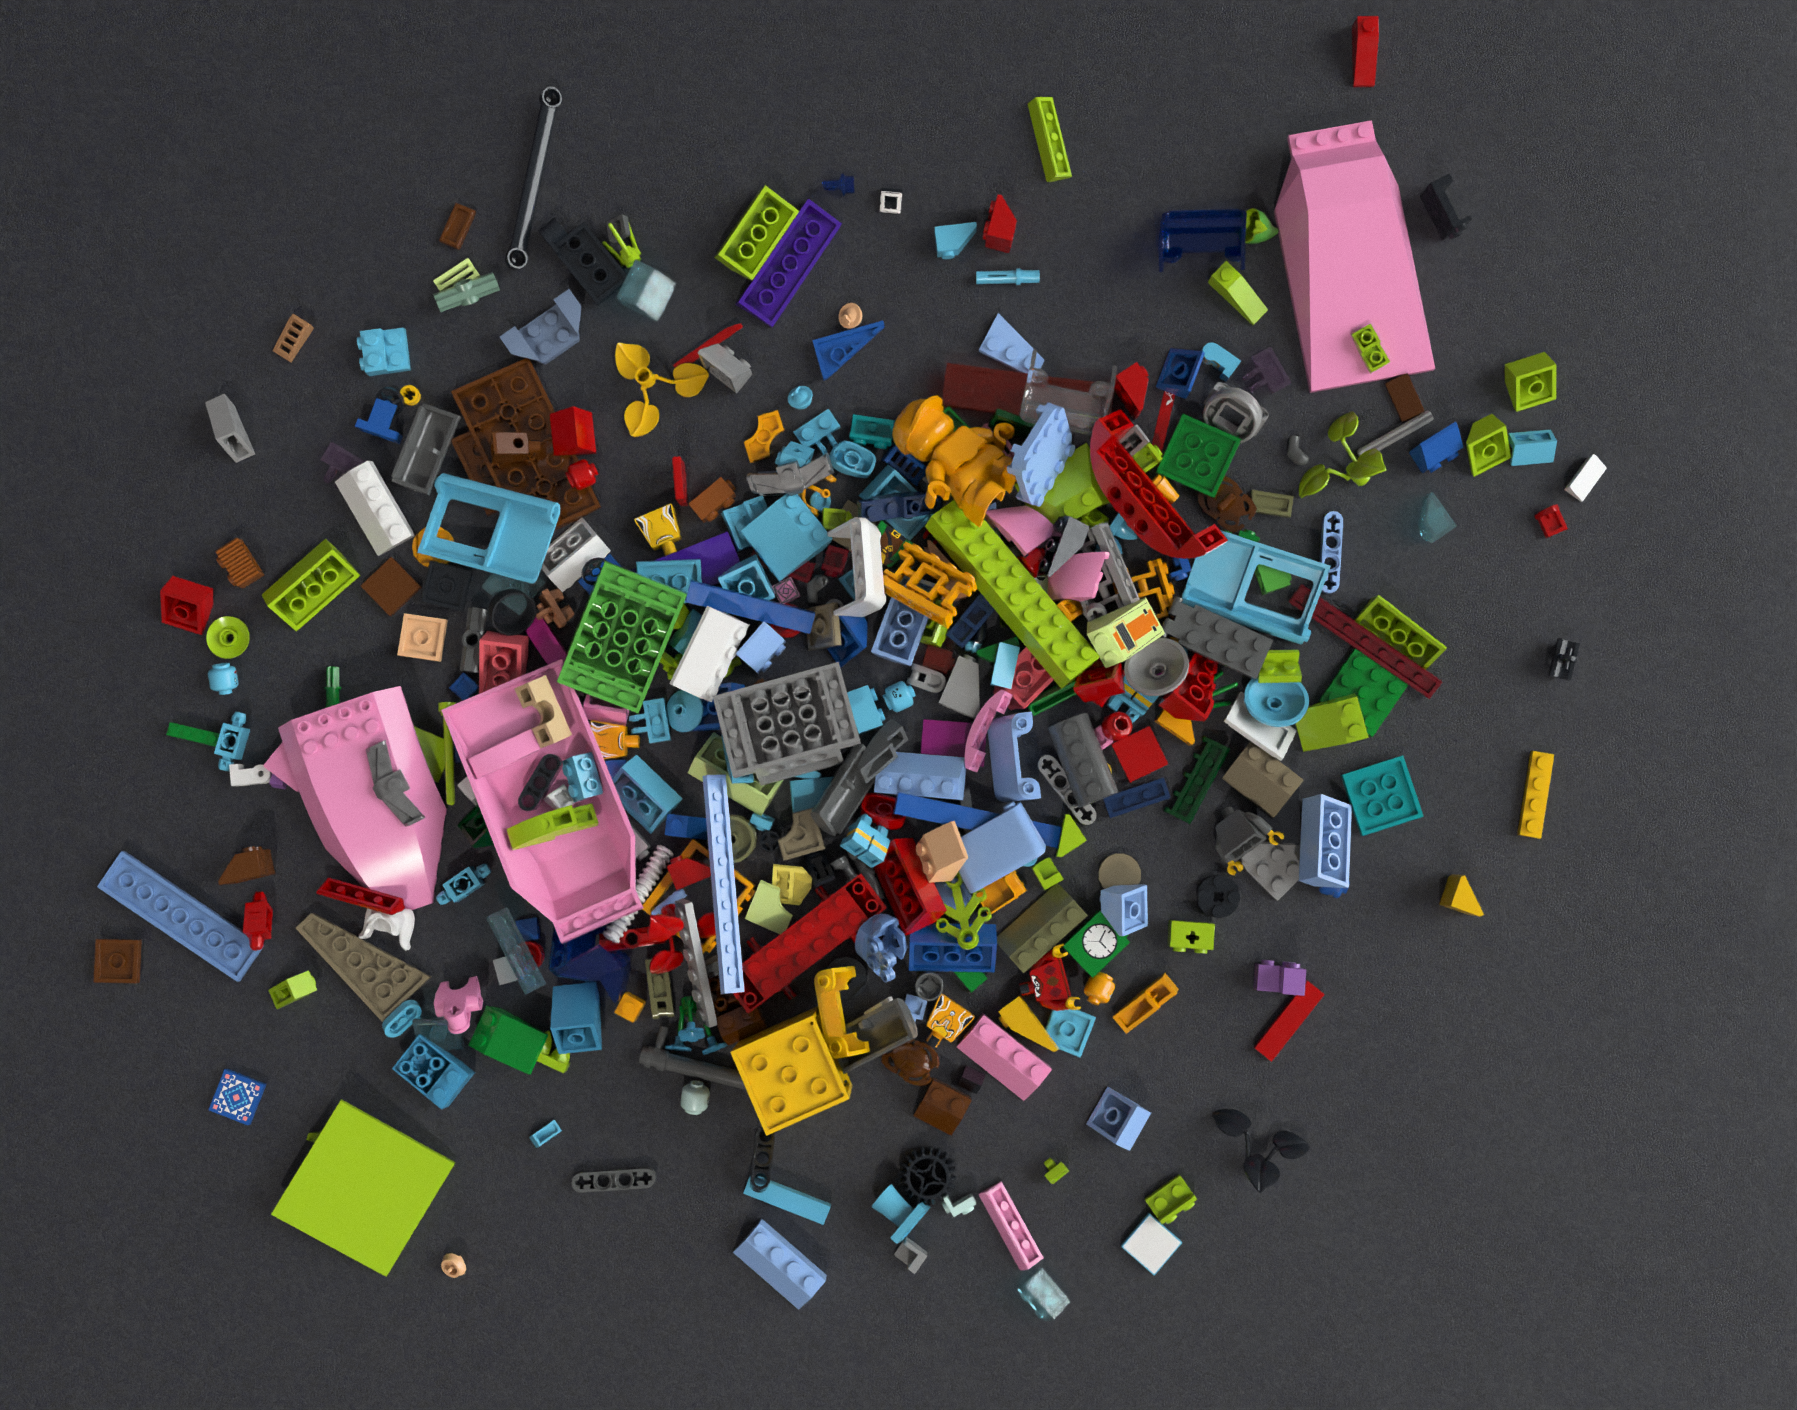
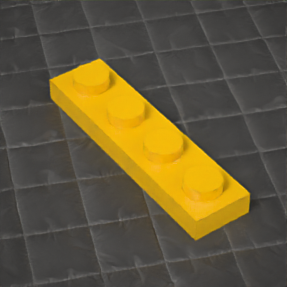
M1537 751L1530 752L1517 835L1541 839L1554 754Z

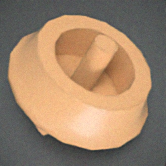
M847 303L841 308L839 322L844 328L851 329L861 323L862 311L857 304Z
M448 1253L443 1256L441 1268L446 1275L456 1278L465 1273L466 1265L461 1255L457 1256L456 1254Z

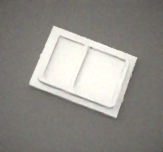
M1243 692L1238 694L1224 720L1235 731L1280 761L1287 753L1297 731L1291 726L1274 727L1256 720L1245 706Z

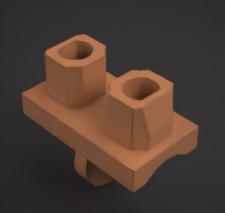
M547 588L542 591V595L539 596L542 603L537 605L540 612L536 615V618L538 620L544 618L547 624L553 621L559 630L574 616V612L569 605L562 609L557 605L558 602L564 599L559 588L551 591Z

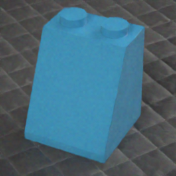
M596 982L553 986L550 1029L559 1054L602 1050L600 994Z

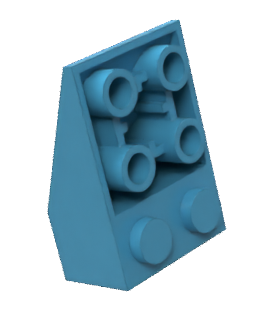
M421 1034L416 1037L392 1068L440 1109L449 1107L475 1074L461 1060Z

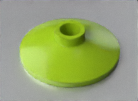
M231 616L215 620L210 625L206 636L207 645L211 652L225 659L241 655L246 650L250 639L247 626L240 619ZM229 635H233L234 637L232 642L228 641Z

